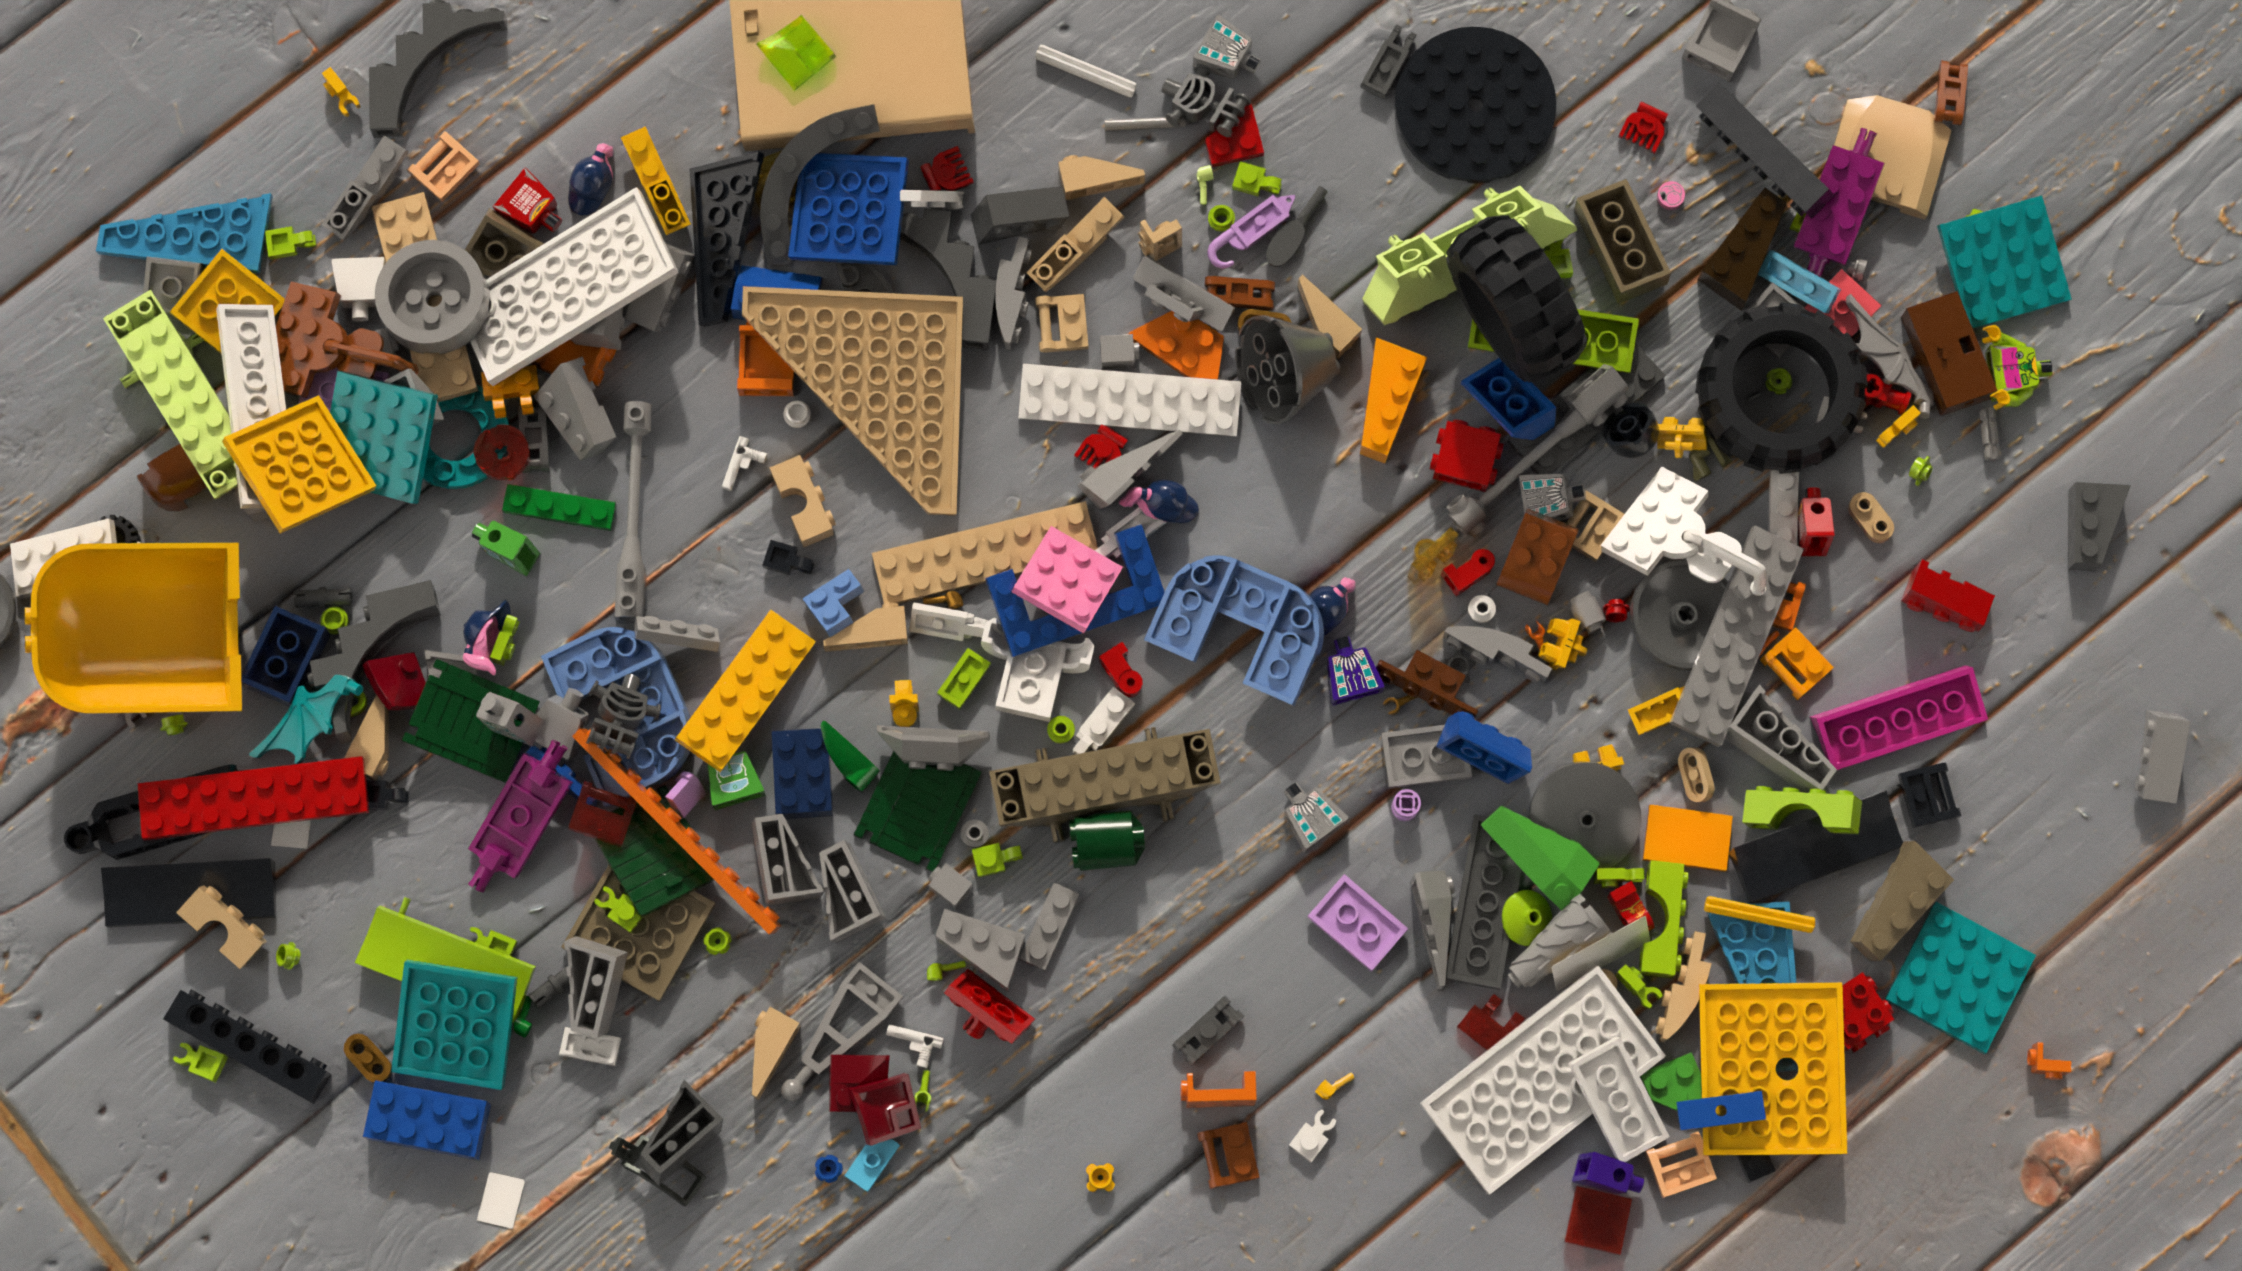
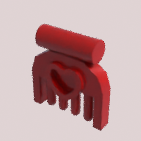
M1641 101L1636 110L1638 112L1632 113L1626 119L1618 137L1622 139L1628 125H1631L1625 139L1629 140L1636 128L1637 131L1632 139V143H1636L1639 136H1641L1642 138L1639 142L1641 147L1647 136L1651 135L1645 146L1649 150L1655 137H1657L1651 153L1655 154L1664 136V126L1662 123L1665 122L1668 113Z
M958 146L935 156L932 167L930 163L920 166L930 191H942L941 188L946 191H956L974 183L972 177L964 180L970 177V173L954 178L955 175L968 169L964 166L956 170L957 166L965 163L964 160L951 163V161L962 157V154L958 153L960 152Z
M1101 424L1097 430L1099 434H1091L1085 438L1074 454V457L1078 459L1087 445L1089 447L1080 460L1085 461L1093 449V454L1087 461V465H1091L1096 458L1097 461L1093 466L1094 469L1103 460H1106L1105 463L1120 457L1119 447L1123 449L1128 440L1107 425Z

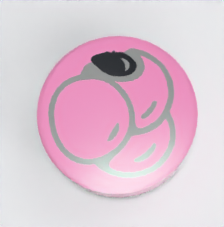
M1674 181L1662 184L1657 193L1658 203L1667 210L1679 208L1685 198L1684 188Z

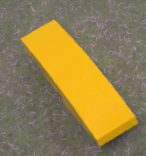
M1684 686L1681 688L1677 687L1628 709L1638 735L1669 724Z

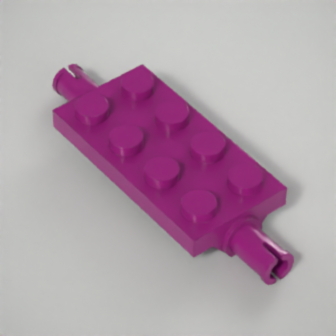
M1860 128V133L1853 150L1849 151L1835 145L1832 146L1820 181L1835 196L1812 219L1806 214L1794 244V248L1809 254L1811 259L1807 270L1819 277L1822 276L1826 264L1830 262L1846 266L1885 165L1884 162L1868 156L1877 133L1870 130L1865 140L1868 133L1865 128Z
M552 740L541 760H537L528 753H523L474 837L468 850L480 858L479 862L481 864L468 884L472 888L476 886L475 890L484 893L495 872L502 871L512 878H518L573 784L572 781L559 774L555 769L568 749L565 745L560 746V742Z

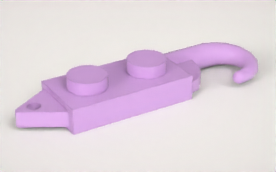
M1272 195L1231 225L1228 230L1214 239L1209 245L1207 254L1211 264L1221 269L1233 266L1234 261L1232 260L1228 262L1220 261L1217 258V251L1227 243L1235 249L1242 251L1256 244L1290 218L1289 212L1295 200V195L1281 197Z

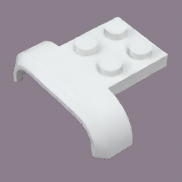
M993 618L986 622L981 640L982 648L997 658L1007 660L995 710L1050 722L1061 672L1077 674L1089 670L1094 652V645L1091 640L1085 638V641L1080 644L1057 641L1011 657L998 619Z

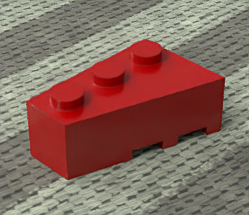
M1922 559L1910 575L1901 602L1906 603L1907 607L1913 611L1922 612L1924 610L1932 613L1933 618L1939 621L1948 622L1950 620L1959 624V628L1962 630L1979 632L1986 622L1995 595L1967 581L1960 583L1950 579L1951 573L1942 570L1941 574L1929 569V562Z

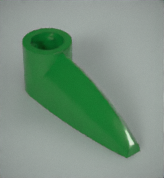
M823 720L820 726L832 761L842 773L843 778L855 789L863 792L880 770L836 729Z

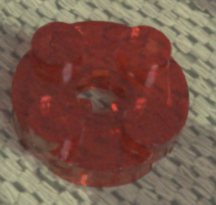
M501 424L489 430L486 429L479 435L474 445V456L478 467L482 473L494 480H514L525 470L530 459V447L520 430L510 425ZM506 446L509 455L498 459V454L495 453V450Z

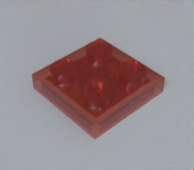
M1576 1186L1564 1243L1621 1255L1632 1199Z

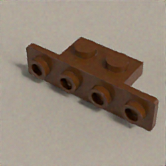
M1416 650L1405 672L1383 660H1379L1376 666L1384 683L1400 687L1404 693L1411 697L1419 696V698L1426 701L1430 707L1436 710H1444L1451 715L1458 711L1467 712L1475 718L1479 712L1477 709L1455 698L1466 675L1419 650Z

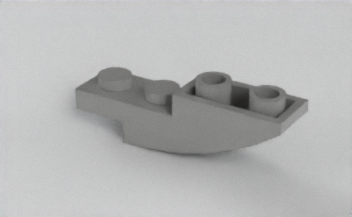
M383 136L356 179L350 180L325 218L322 226L341 239L346 240L372 211L371 206L376 205L397 177L395 172L409 151L388 137Z
M1018 237L1012 261L1000 260L996 281L997 322L1004 347L1010 351L1012 344L1019 341L1022 329L1018 327L1020 317H1026L1029 302L1025 301V292L1017 290H1022L1026 274H1022L1024 264H1030L1033 249L1029 248V239Z
M1477 626L1447 627L1444 632L1443 638L1447 640V645L1458 651L1462 648L1471 654L1470 657L1480 664H1485L1486 662L1491 665L1497 656L1503 665L1511 669L1516 667L1524 672L1523 675L1535 683L1539 681L1545 683L1552 670L1551 667L1529 655L1534 645L1508 633Z

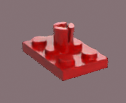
M967 969L955 979L944 992L954 1005L963 1007L971 1013L969 1019L964 1023L963 1029L967 1030L966 1033L975 1039H981L989 1027L995 1031L998 1038L1013 1044L1035 1021L1034 1017L970 969Z

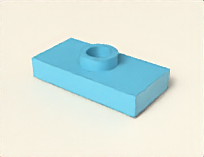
M893 1139L872 1146L866 1144L844 1176L866 1192H869L899 1149L900 1144Z

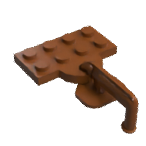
M290 282L276 324L284 393L307 398L315 373H325L336 367L339 371L368 378L374 377L377 365L395 368L401 372L406 369H412L416 375H418L419 369L416 364L410 363L397 355L382 352L384 340L375 331L360 328L347 336L343 327L333 321L341 298L339 293Z

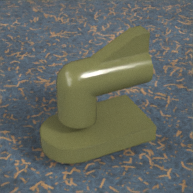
M1710 434L1706 435L1707 442L1721 467H1726L1732 460L1715 444ZM1708 449L1693 450L1689 453V459L1693 464V479L1695 482L1712 473L1704 460V457L1710 454Z

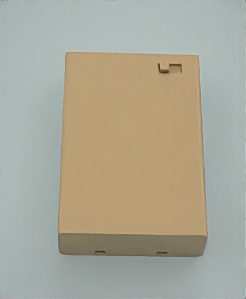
M729 0L740 131L745 152L785 148L799 132L818 119L834 112L875 104L880 131L842 139L838 142L968 129V134L975 133L963 0Z

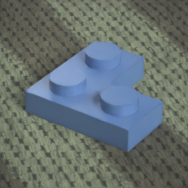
M848 569L802 599L828 636L832 637L853 623L843 605L862 594L864 590Z

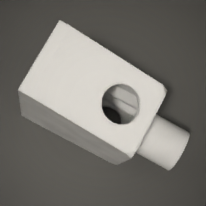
M384 257L332 259L337 293L341 295L339 302L343 308H352L353 321H368V307H376L375 286L380 271L386 263Z

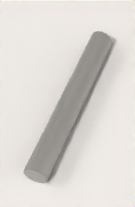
M1166 117L1105 120V131L1174 128L1166 120ZM1182 117L1180 119L1178 127H1186L1185 118Z

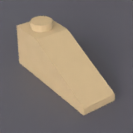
M1077 155L1067 156L1058 162V171L1065 200L1145 183L1144 170L1087 156L1078 157Z
M1302 274L1299 277L1297 287L1314 330L1329 333L1332 336L1335 356L1339 359L1361 337L1362 328Z
M898 603L883 604L882 608H876L837 634L823 641L825 652L908 644L904 606H899Z
M377 695L344 757L363 756L366 777L371 780H377L379 776L382 777L389 766V761H387L389 757V710Z
M769 1007L767 1012L762 1011L755 1022V1026L758 1028L755 1033L752 1096L757 1100L760 1099L801 1027L799 1022L772 1007Z

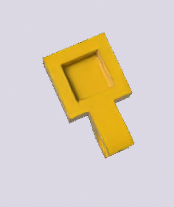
M331 67L322 72L326 81L323 83L324 88L331 97L337 95L340 99L339 109L345 117L349 116L348 111L345 109L347 104L353 103L358 109L361 108L358 99L348 91Z

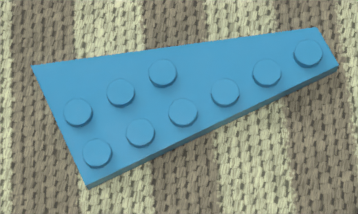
M271 193L263 194L262 197L242 198L231 203H215L178 210L176 213L167 215L157 214L146 219H130L100 225L96 252L100 255L146 260L147 257L198 262L203 263V267H207L219 251L223 249L249 271L260 274L266 240L265 231L268 228L273 196Z
M1790 902L1751 903V905L1790 912ZM1706 912L1736 984L1796 983L1792 929ZM1783 1058L1777 1062L1776 1072L1798 1071V1065L1791 1058Z

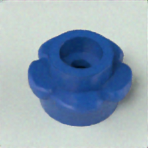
M834 1155L820 1157L815 1163V1175L820 1181L825 1180L827 1183H833L842 1174V1164L838 1162V1158ZM830 1166L831 1171L827 1172L826 1167Z

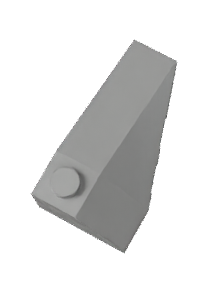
M1177 430L1104 463L1095 469L1093 466H1090L1079 476L1082 481L1077 486L1099 510L1105 508L1134 482V477L1137 478L1151 466V461L1161 456L1183 433Z
M1445 870L1414 873L1410 884L1438 991L1445 987L1451 894L1455 893L1452 878L1446 877Z

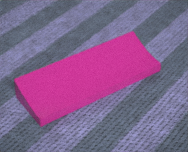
M1964 665L1810 716L1825 757L1839 770L1986 721L1988 717L1973 667Z

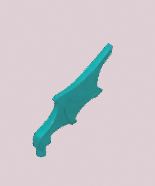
M334 675L321 690L314 693L308 692L304 686H299L285 716L275 729L249 753V756L261 758L268 751L283 749L295 756V764H301L306 758L307 749L312 740L323 732L327 735L331 734L333 729L331 724L332 713L339 697L342 694L348 696L350 692L359 696L363 692V686L354 682V679L346 675Z

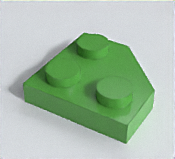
M1692 1052L1649 1069L1640 1076L1652 1102L1666 1106L1678 1112L1676 1102L1702 1099L1701 1073Z

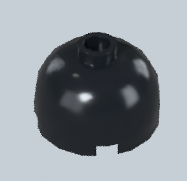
M1636 402L1622 406L1623 411L1617 415L1613 412L1607 418L1602 430L1603 437L1608 446L1618 455L1627 458H1636L1646 454L1654 447L1659 436V425L1653 412L1645 404Z

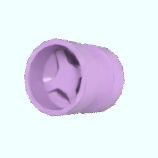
M1409 789L1398 792L1391 806L1395 818L1400 821L1414 819L1420 810V797L1416 792Z

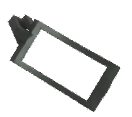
M641 1135L635 1145L618 1137L616 1142L610 1143L609 1149L612 1150L611 1154L623 1160L621 1165L625 1169L650 1182L682 1206L686 1207L707 1178L689 1162L684 1163L682 1166L697 1178L682 1198L663 1183L658 1186L647 1173L633 1166L649 1140L648 1137Z

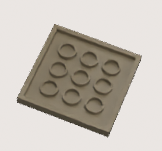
M608 865L565 941L578 936L628 952L621 981L661 1002L716 903L692 891L662 908L643 916L633 932L629 933L607 917L611 911L610 909H601L594 902L595 899L601 902L609 900V894L603 891L604 886L611 888L618 900L623 893L627 895L610 865Z

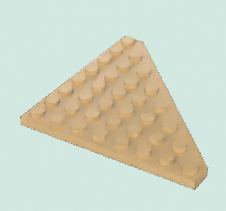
M743 286L742 316L928 515L956 516L963 297Z

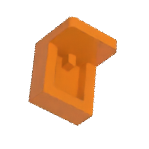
M2043 1042L2033 1044L2032 1049L2028 1050L2027 1064L2031 1066V1073L2045 1074V1079L2061 1080L2063 1076L2071 1073V1061L2043 1059Z

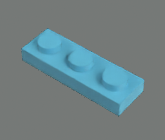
M1774 250L1769 251L1758 272L1759 276L1773 282L1778 287L1823 313L1830 312L1841 291L1840 288Z

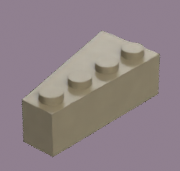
M1916 841L1903 842L1899 849V855L1895 862H1892L1885 881L1878 888L1870 909L1866 911L1850 941L1869 961H1881L1954 881Z

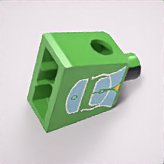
M491 521L488 527L478 523L472 531V537L479 541V545L489 556L524 576L528 575L541 554L528 537L496 521Z
M746 751L735 753L721 773L708 764L711 801L715 811L766 796Z

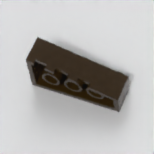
M1764 187L1704 266L1697 280L1742 311L1787 203Z

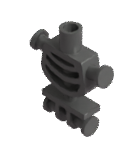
M1197 64L1194 69L1196 74L1189 73L1183 83L1170 78L1165 80L1161 92L1173 97V112L1168 113L1165 117L1174 127L1180 125L1182 117L1190 122H1198L1212 111L1214 114L1209 121L1210 131L1214 132L1217 128L1221 135L1231 137L1233 133L1232 128L1237 127L1240 122L1238 117L1244 116L1245 106H1249L1251 103V99L1243 93H1238L1235 97L1236 102L1233 103L1234 89L1232 88L1228 89L1221 103L1215 101V84L1211 79L1206 78L1211 70L1203 64ZM1196 87L1200 88L1199 93H1195ZM1205 90L1210 93L1209 98L1205 97Z
M627 674L624 677L622 686L612 682L608 689L598 684L599 681H595L588 695L594 694L602 699L598 706V712L604 720L595 718L586 741L587 744L590 742L600 745L599 749L602 750L607 745L613 747L611 753L616 754V752L627 755V759L630 758L639 733L628 729L639 727L645 715L651 716L657 721L661 710V704L656 706L648 705V696L637 692L641 682L639 677Z

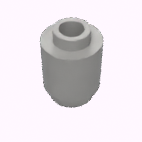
M1589 591L1583 592L1569 600L1572 605L1570 610L1574 618L1581 621L1579 625L1581 632L1587 631L1588 634H1592L1603 628L1602 623L1606 621V618L1595 596H1591Z

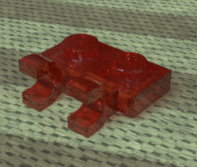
M1495 994L1491 996L1482 1009L1474 1004L1457 1026L1459 1030L1486 1051L1517 1028L1525 1019L1518 1012H1515L1504 1027L1492 1019L1490 1016L1503 1001Z

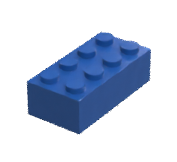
M375 1080L363 1137L367 1140L479 1160L491 1104L485 1100Z

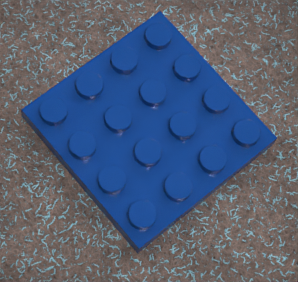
M817 153L805 165L798 176L788 257L791 260L897 265L904 201H900V191L906 190L909 165L907 157Z

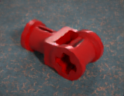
M1867 374L1870 393L1866 392V387V399H1864L1866 405L1878 408L1885 406L1898 411V415L1902 416L1909 404L1911 393H1902L1892 389V384L1884 383L1877 375Z

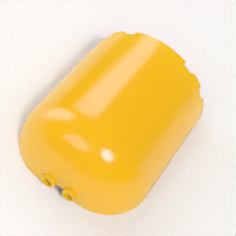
M88 543L67 547L53 555L39 570L32 587L31 606L24 610L25 625H30V636H25V653H31L33 671L42 690L55 703L79 713L242 711L241 655H239L238 600L240 599L239 543Z

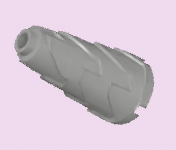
M1581 894L1570 900V903L1548 923L1529 947L1511 963L1512 966L1509 967L1511 972L1508 974V977L1517 988L1521 985L1525 988L1533 986L1552 973L1551 967L1556 963L1612 934L1592 906H1587L1584 902L1586 899Z

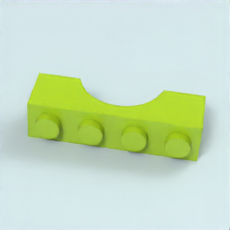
M1757 786L1756 790H1746L1742 823L1752 829L1778 830L1782 821L1788 815L1798 810L1807 809L1816 811L1823 827L1831 833L1859 834L1862 801L1853 795L1854 793L1851 791L1837 790L1836 794H1826V791L1822 789H1810L1809 793L1799 792V789L1785 787L1782 791H1773L1772 788L1766 786Z
M1651 860L1647 865L1645 893L1654 897L1662 906L1665 915V926L1658 938L1644 943L1640 947L1638 971L1643 976L1672 979L1676 972H1680L1682 957L1677 955L1678 944L1683 942L1684 928L1679 927L1680 916H1684L1686 910V900L1682 899V889H1687L1688 872H1684V864Z

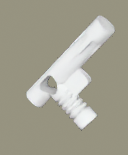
M739 436L722 488L732 491L739 468L747 470L751 460L765 464L768 454L748 448L749 439ZM740 448L745 450L744 453L737 454Z
M890 1024L886 1033L888 1036L911 1041L910 1050L920 1053L916 1066L924 1069L928 1067L932 1048L941 1049L944 1040L942 1037ZM930 1038L933 1039V1042L930 1045H926L924 1039Z

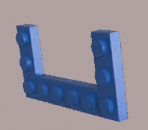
M1142 524L1114 533L1132 586L1107 594L1086 631L1159 606L1165 592ZM1013 569L985 578L1011 657L1082 633L1050 614L1030 621L1023 598L1012 593L1013 587L1017 582Z

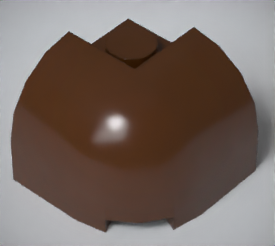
M181 444L176 445L147 463L149 469L143 475L142 473L137 475V480L149 498L159 508L166 511L179 512L189 508L184 500L196 496L207 487Z

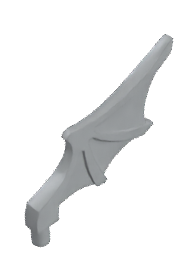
M1851 294L1846 297V304L1855 315L1860 328L1861 340L1860 343H1856L1859 349L1858 353L1867 356L1880 368L1885 377L1882 380L1884 383L1900 385L1913 393L1914 403L1919 406L1921 413L1919 417L1922 419L1929 418L1930 408L1934 403L1933 391L1915 372L1911 364L1913 351L1890 337Z

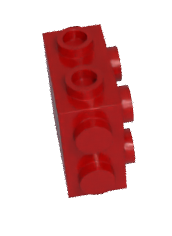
M1454 419L1453 422L1447 420L1445 429L1439 428L1436 444L1441 446L1439 454L1433 453L1429 468L1434 470L1432 479L1486 492L1488 484L1494 485L1497 469L1493 468L1495 459L1500 460L1504 445L1499 443L1501 434L1495 433L1496 430L1491 427L1480 426L1476 428L1469 426V423L1463 420Z
M1863 972L1842 985L1844 1052L1851 1049L1855 1053L1867 1045L1865 1041L1867 1037L1874 1034L1878 1038L1891 1029L1888 1024L1895 1020L1892 1016L1894 1014L1892 1007L1885 999L1881 1000L1876 992L1878 990L1876 983L1870 976L1866 977Z

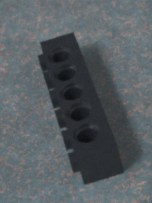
M192 989L189 993L182 990L179 991L163 1020L315 1104L331 1076L330 1073L325 1071L326 1064L312 1057L310 1062L300 1057L303 1051L290 1044H287L286 1048L276 1043L279 1039L278 1037L263 1030L262 1034L252 1030L253 1023L240 1016L237 1021L227 1016L230 1012L228 1009L217 1003L213 1007L203 1002L206 997ZM201 1010L206 1011V1020L201 1024H195V1014ZM224 1024H229L231 1027L230 1034L225 1038H220L218 1035L219 1028ZM247 1038H254V1048L251 1051L245 1052L242 1048L243 1042ZM278 1051L280 1055L279 1061L274 1065H268V1054ZM303 1065V1075L298 1079H293L291 1077L293 1067Z

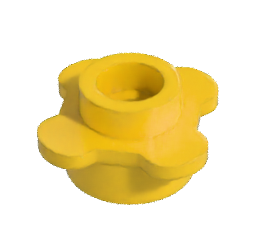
M1106 1163L1104 1166L1088 1165L1086 1168V1173L1089 1175L1087 1189L1090 1192H1095L1099 1189H1105L1107 1192L1112 1191L1115 1187V1183L1112 1181L1114 1167L1110 1163ZM1099 1175L1103 1176L1102 1180H1098Z

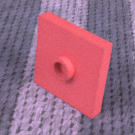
M1841 269L1829 281V283L1840 288L1841 291L1830 312L1824 314L1835 320L1833 325L1843 334L1848 333L1852 338L1860 328L1855 315L1846 304V297L1851 294L1871 317L1882 305ZM1810 304L1804 307L1812 313H1816L1818 310Z

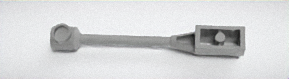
M1603 364L1566 397L1564 401L1570 410L1555 427V431L1482 496L1476 499L1469 496L1466 498L1464 494H1461L1447 505V510L1450 512L1448 514L1449 519L1464 535H1467L1469 532L1473 536L1480 533L1485 528L1483 520L1487 517L1485 507L1556 443L1581 428L1589 426L1591 423L1595 427L1599 426L1607 419L1608 416L1605 411L1613 405L1614 408H1619L1628 400L1625 393L1629 390V387L1613 366Z
M630 401L624 404L623 431L631 436L627 537L624 540L616 572L614 615L616 623H635L636 616L644 617L646 568L642 561L638 538L642 437L651 433L652 404L642 401Z

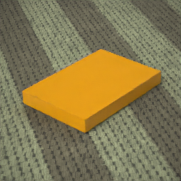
M1650 804L1648 806L1642 861L1650 862L1653 860L1681 863L1685 867L1726 872L1733 816Z

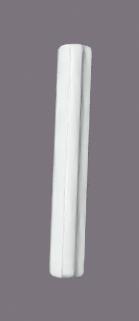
M1040 45L1036 51L1035 58L1112 91L1127 97H1132L1136 91L1137 84L1135 82L1045 45Z

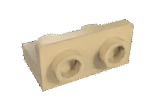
M1177 219L1172 222L1165 221L1155 228L1154 232H1152L1146 220L1140 222V232H1138L1141 241L1138 244L1145 256L1150 255L1152 259L1157 261L1182 247V227Z

